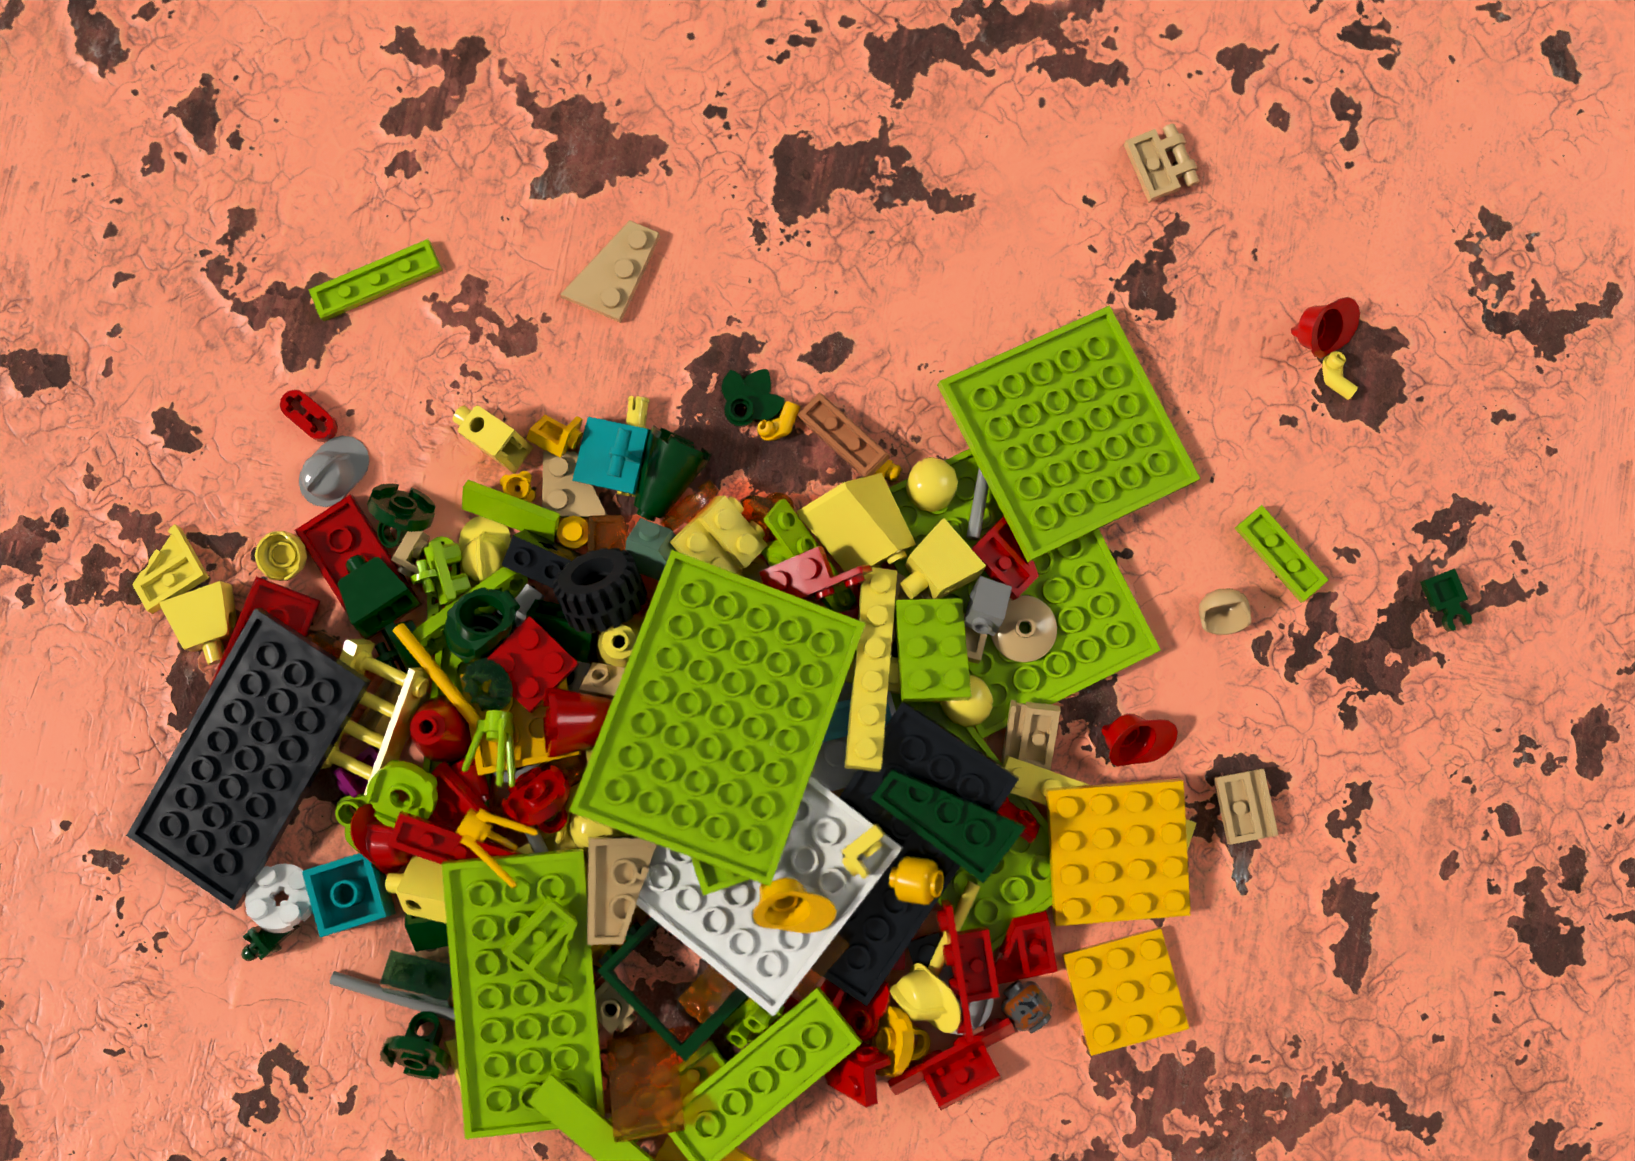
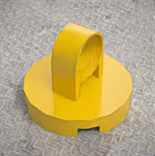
M889 1006L886 1013L878 1020V1029L875 1035L870 1040L864 1042L890 1056L891 1065L876 1070L875 1074L884 1077H896L904 1072L910 1060H920L927 1054L930 1048L929 1035L924 1030L913 1026L908 1014L901 1007ZM917 1034V1035H918V1044H917V1046L913 1049V1047H914V1035Z

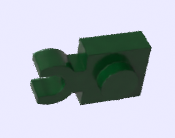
M1455 569L1420 582L1432 612L1443 611L1442 625L1447 632L1456 630L1453 623L1455 615L1461 619L1463 626L1472 623L1470 613L1460 606V602L1468 600Z

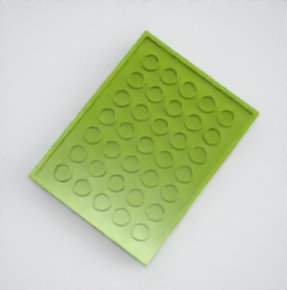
M970 449L945 460L955 469L958 479L955 496L946 508L929 512L920 510L912 504L906 492L908 479L889 487L916 543L915 546L905 551L907 554L906 558L893 564L898 571L897 573L907 578L911 575L905 567L909 555L943 518L947 520L970 548L979 541L966 538L979 466ZM990 488L987 495L980 539L1003 516ZM1099 529L1033 560L1039 577L1020 596L1035 597L1043 601L1053 612L1057 622V636L1049 652L1035 661L1016 662L1003 656L993 644L991 635L987 634L980 663L968 661L969 674L982 679L988 686L993 698V708L990 715L981 724L974 725L982 739L1007 727L1011 700H1016V703L1023 704L1033 702L1051 705L1161 651ZM985 571L982 572V577L991 579ZM978 579L941 599L962 598L963 614H965L970 593ZM1021 622L1019 630L1023 634H1029L1031 626L1028 622Z
M671 550L569 812L770 886L865 623Z

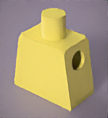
M463 405L453 415V422L460 426L458 433L514 474L534 448L513 428L478 405L472 410Z
M943 518L909 555L905 567L911 575L904 579L900 586L911 599L915 598L923 590L932 599H941L978 579L986 565L947 520Z
M218 581L159 602L182 648L192 652L203 650L208 665L220 663L225 651L223 642L230 639L237 623L232 585Z
M414 855L411 857L404 873H389L385 882L387 893L397 894L406 914L447 923L441 864Z

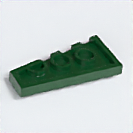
M893 768L871 797V799L982 883L986 881L1026 828V825Z

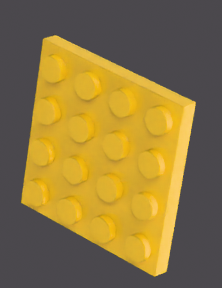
M1182 779L1046 788L1053 923L1055 926L1191 916L1184 781Z

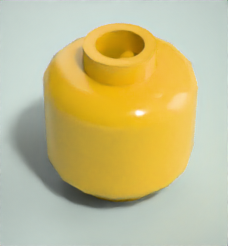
M904 857L897 867L891 869L889 884L891 888H894L895 895L900 901L929 905L934 898H938L941 895L943 889V872L938 869L937 864L933 860Z

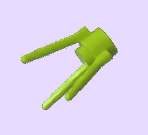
M488 710L486 711L485 720L477 721L476 733L467 752L462 771H468L482 736L485 733L487 734L486 740L498 742L496 785L499 787L503 785L506 750L508 783L510 787L515 786L513 739L515 725H513V713Z

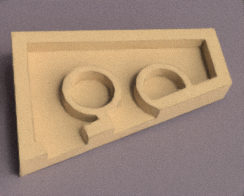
M629 220L560 294L561 297L621 323L659 241V232Z

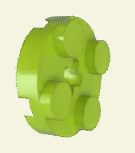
M391 760L379 769L369 781L366 790L368 805L370 802L372 803V807L376 810L374 815L381 823L393 828L400 811L428 820L437 805V780L434 775L427 773L424 769L413 763ZM395 790H404L409 795V798L404 802L398 800L399 794L394 792Z

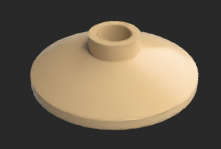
M1022 595L1014 601L1009 599L1005 619L995 636L991 635V639L997 650L1006 658L1016 662L1035 661L1047 654L1054 645L1057 636V622L1053 612L1043 601L1032 596ZM1021 622H1028L1030 624L1031 631L1029 634L1020 632L1019 625Z

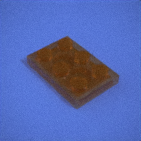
M674 1028L668 1029L676 1037ZM656 1032L607 1040L612 1125L615 1142H624L685 1130L678 1055Z

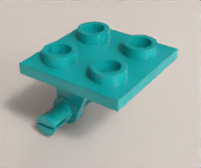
M588 417L572 481L635 495L651 430Z

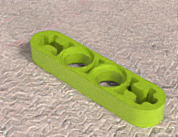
M502 567L465 594L485 587L486 589H496L501 592L509 590L515 598L528 583V579L520 573ZM461 597L413 631L412 634L430 656L447 646L443 629L447 619V612ZM489 605V607H479L473 613L486 612L493 614L498 609Z

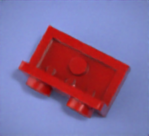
M862 1042L861 1045L825 1073L824 1076L829 1086L868 1108L878 1104L875 1071L891 1065L890 1056L877 1050V1048Z

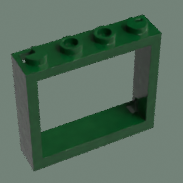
M651 917L643 926L636 922L627 931L625 937L627 942L618 951L611 947L597 961L602 966L597 972L683 1061H686L748 995L736 986L681 1043L612 972L659 925Z

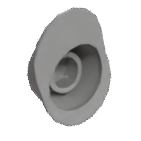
M350 436L334 437L324 443L306 460L300 472L299 486L301 493L307 501L315 506L329 507L341 501L352 490L368 470L369 455L362 442Z

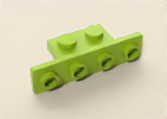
M786 499L778 500L764 517V522L777 538V540L766 542L768 546L761 552L770 567L819 546ZM828 559L834 577L839 575L838 571L835 569L833 564ZM845 583L834 588L835 594L821 599L827 609L838 613L850 610L856 602L855 595L850 588H846Z

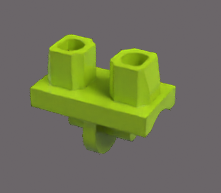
M440 540L432 541L429 543L430 546L424 548L426 559L416 561L419 573L412 575L410 579L412 584L422 583L425 594L435 592L436 590L439 604L442 606L450 604L458 596L471 590V586L466 573L450 576L447 565L462 561L458 543L441 545Z
M748 996L723 1022V1024L729 1027L725 1036L726 1039L742 1049L781 1016L785 1007L781 1006L773 1017Z

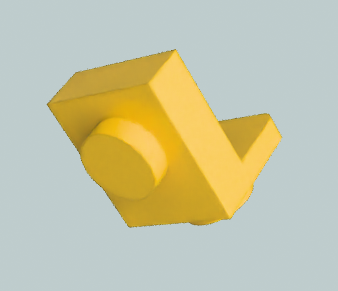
M544 414L529 429L526 439L538 445L541 449L547 450L561 458L570 448L574 450L580 443L583 432L579 430L583 419L576 416L566 426Z

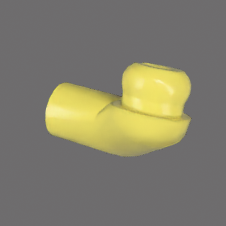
M1334 351L1326 356L1322 363L1324 382L1328 387L1349 400L1357 391L1358 386L1343 377V366L1346 358L1341 352Z

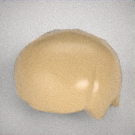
M1230 588L1217 589L1206 594L1199 604V616L1202 628L1206 632L1216 635H1229L1240 632L1251 624V611L1248 599L1238 590Z

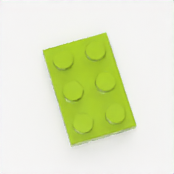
M962 598L895 600L894 621L901 702L969 700L971 698Z

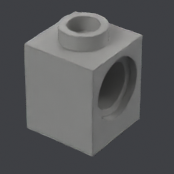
M980 576L970 593L964 625L972 628L977 633L995 636L1005 619L1012 587Z

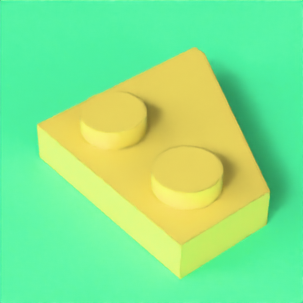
M176 524L168 530L171 535L162 549L154 551L147 567L139 573L132 584L146 611L152 614L161 609L159 602L184 594L209 578L182 528Z

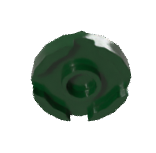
M393 483L381 484L373 488L367 506L369 512L379 521L377 533L380 542L385 547L394 548L399 546L407 531H424L430 528L435 517V503L428 496L411 488L410 493L398 490L399 484ZM391 527L397 530V539L393 538Z
M429 1011L416 1014L410 1021L405 1036H392L384 1041L380 1052L381 1060L391 1068H393L394 1062L404 1066L403 1073L409 1076L431 1080L438 1079L440 1073L445 1076L451 1060L450 1056L438 1047L443 1034L442 1024L438 1017ZM432 1022L435 1024L434 1030L429 1035H417V1030L423 1023Z

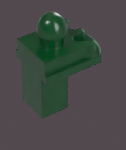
M297 924L293 926V930L285 933H271L263 930L260 926L252 927L243 936L251 944H247L243 948L242 958L246 961H253L258 957L262 960L267 956H271L282 948L279 944L300 926Z

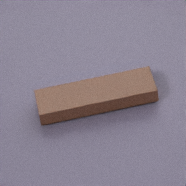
M821 392L797 414L798 418L862 477L873 475L890 458L889 454Z

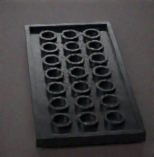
M255 608L126 836L231 909L240 908L246 898L247 891L254 884L255 878L265 866L370 685L371 680L263 608Z
M902 701L885 727L881 770L875 772L858 769L839 797L875 825L877 823L887 836L903 848L811 967L812 970L865 1006H868L961 867L871 799L874 792L893 768L997 813L1019 780L1018 776L904 701ZM904 857L933 860L937 864L938 869L942 870L944 882L941 895L938 898H934L929 905L900 901L895 895L894 888L890 887L889 877L891 869L897 867Z

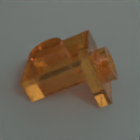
M709 965L678 998V1001L684 1006L690 1016L696 1018L700 1023H704L718 1010L737 986Z

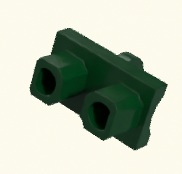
M412 620L400 622L404 623L411 633L416 629ZM392 621L381 631L391 651H388L385 643L381 642L375 645L379 657L375 659L398 669L394 663L396 660L401 671L408 673L409 668H418L421 665L393 633L392 630L400 623L395 625Z

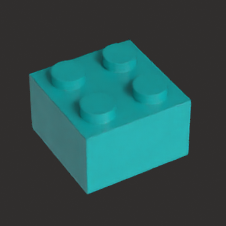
M361 853L302 871L320 938L396 914L391 893H387L385 888L386 875L379 871Z

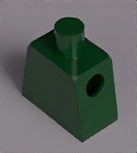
M355 555L346 562V567L350 573L339 580L338 587L351 624L365 639L420 604L407 586L379 557H374L367 562L364 556Z

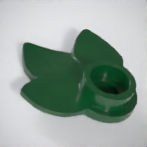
M767 369L755 371L744 379L736 371L730 370L722 381L721 391L727 401L724 408L725 416L734 426L745 427L754 420H770L784 406V398L770 394L771 379ZM739 406H744L747 409V413L744 416H738L735 414V409Z

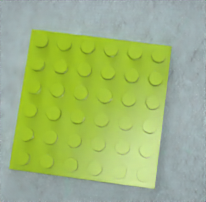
M1110 305L947 377L937 384L1027 562L1201 479Z

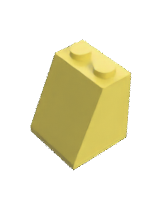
M882 473L846 481L797 511L799 518L845 572L861 565L882 568L881 565L887 561L889 565L906 558L907 554L905 551L916 545Z

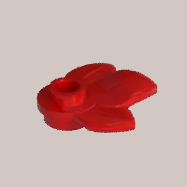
M882 983L868 1006H865L847 993L846 999L842 1000L840 1007L837 1009L862 1042L870 1040L875 1035L878 1029V1020L888 1010L891 996L888 983ZM865 1020V1025L862 1029V1023Z

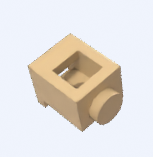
M607 981L595 991L597 1020L610 1034L616 1028L623 1032L637 1018L632 1013L634 1011L632 1007ZM612 1003L617 1007L615 1015H609L606 1012L605 1007L607 1004Z

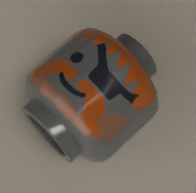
M1017 980L1003 991L1006 998L1001 1004V1010L1010 1019L1016 1030L1022 1032L1028 1030L1032 1034L1051 1019L1049 1012L1051 1011L1052 1003L1037 983L1028 981L1022 984Z

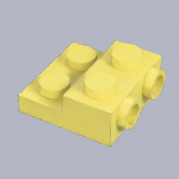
M715 496L669 542L677 552L736 573L740 568H746L768 546L762 539L765 536L764 530L756 522L751 521L749 523L741 514L744 511L743 506L732 496L728 498L726 496Z

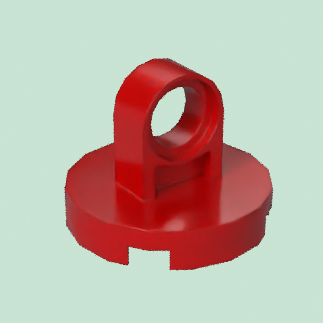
M550 766V770L544 771L540 767L532 768L515 780L516 784L514 787H508L511 794L507 801L503 798L502 806L504 813L511 821L528 827L538 825L543 832L549 834L560 831L566 825L568 814L563 805L569 797L570 785L564 773L556 766ZM558 812V815L554 820L550 822H544Z

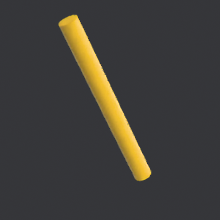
M404 623L397 625L392 630L393 633L476 732L477 721L483 720L482 717Z

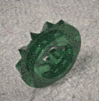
M479 659L466 667L467 671L462 677V680L466 683L463 691L470 693L472 697L470 703H478L481 711L500 710L510 703L513 696V685L508 673L501 665L489 659ZM491 680L488 691L484 692L482 688L484 682Z

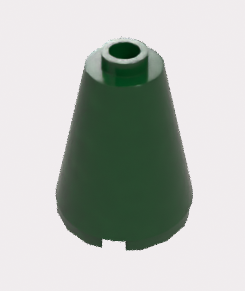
M653 425L649 432L633 503L638 508L637 514L653 522L656 517L663 519L710 461L712 453L703 447L699 451L694 448V442L661 428L659 430Z

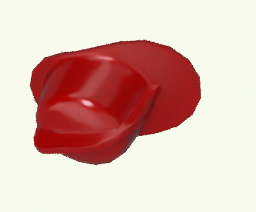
M1345 297L1328 305L1309 307L1303 312L1299 323L1291 328V334L1298 337L1299 343L1303 347L1310 349L1314 357L1323 358L1346 345L1354 336L1359 325V305L1355 299Z
M1132 713L1120 716L1113 723L1104 725L1101 729L1102 734L1105 736L1107 747L1110 750V762L1115 766L1156 761L1172 749L1178 735L1176 725L1169 720H1145Z
M365 804L359 807L353 814L350 823V835L353 844L379 871L384 874L395 873L403 865L407 864L414 855L387 846L393 827L381 823L374 815L376 810L372 807V804Z

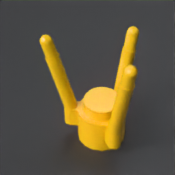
M470 808L456 833L463 836L460 842L471 848L511 888H515L517 883L475 841L483 843L484 839L488 837L502 846L517 851L518 846L490 830L493 825L488 822L533 836L538 835V830L492 815L483 809L477 812Z

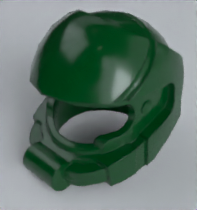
M479 588L463 595L449 609L444 634L449 650L456 657L463 660L466 664L481 665L511 635L512 626L516 620V612L520 609V605L510 591L505 590L501 592L496 589ZM490 605L501 612L503 619L486 612H473L479 607H489Z

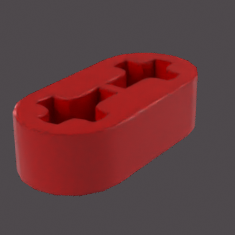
M294 389L283 394L280 399L281 411L307 435L318 442H327L335 437L338 430L337 421L304 392ZM294 399L298 402L301 401V406L307 410L304 415L297 410H293L291 402ZM314 417L321 422L326 421L325 426L327 430L324 433L317 431V426L311 422Z

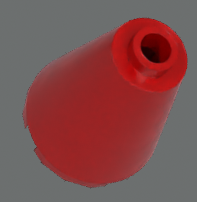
M546 688L543 707L549 706V709H546V716L543 717L545 750L548 753L547 757H558L595 747L613 699L558 688Z
M445 695L431 698L423 703L416 711L410 724L413 742L418 751L426 758L435 762L442 763L445 761L448 763L462 759L467 755L472 742L469 724Z

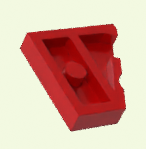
M1004 515L971 548L986 565L984 571L992 580L1012 587L1010 593L1012 601L1017 599L1039 577L1034 561L1027 562Z
M1046 911L1012 918L994 963L997 984L1058 972Z

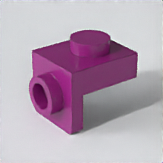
M370 745L355 759L374 767L380 750ZM342 767L334 771L335 776L338 778L336 781L337 785L344 794L357 798L365 793L369 780Z

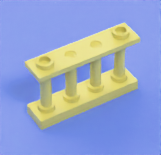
M364 638L348 639L344 644L339 660L363 676L365 671L368 670L402 686V690L396 705L365 691L359 703L391 718L385 736L349 719L321 769L335 764L370 781L375 773L389 761H399L410 730L411 721L417 711L421 697L428 690L429 675L422 667L409 668L408 673L398 670L373 658L372 651L375 643ZM343 733H347L380 749L374 767L339 751L338 746Z

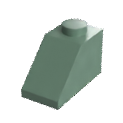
M640 518L626 539L625 550L633 556L640 574L659 581L671 550L677 551L669 543L676 535L669 528Z

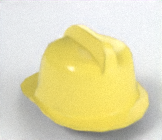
M482 516L474 517L467 522L460 532L459 548L462 555V561L459 562L461 574L466 573L471 588L504 567L502 563L511 542L510 532L506 525Z
M915 963L912 965L909 974L903 976L898 983L890 987V994L896 1000L899 1007L908 1014L910 1020L928 1021L944 1033H952L958 1029L961 1022V1010L953 991L924 964Z

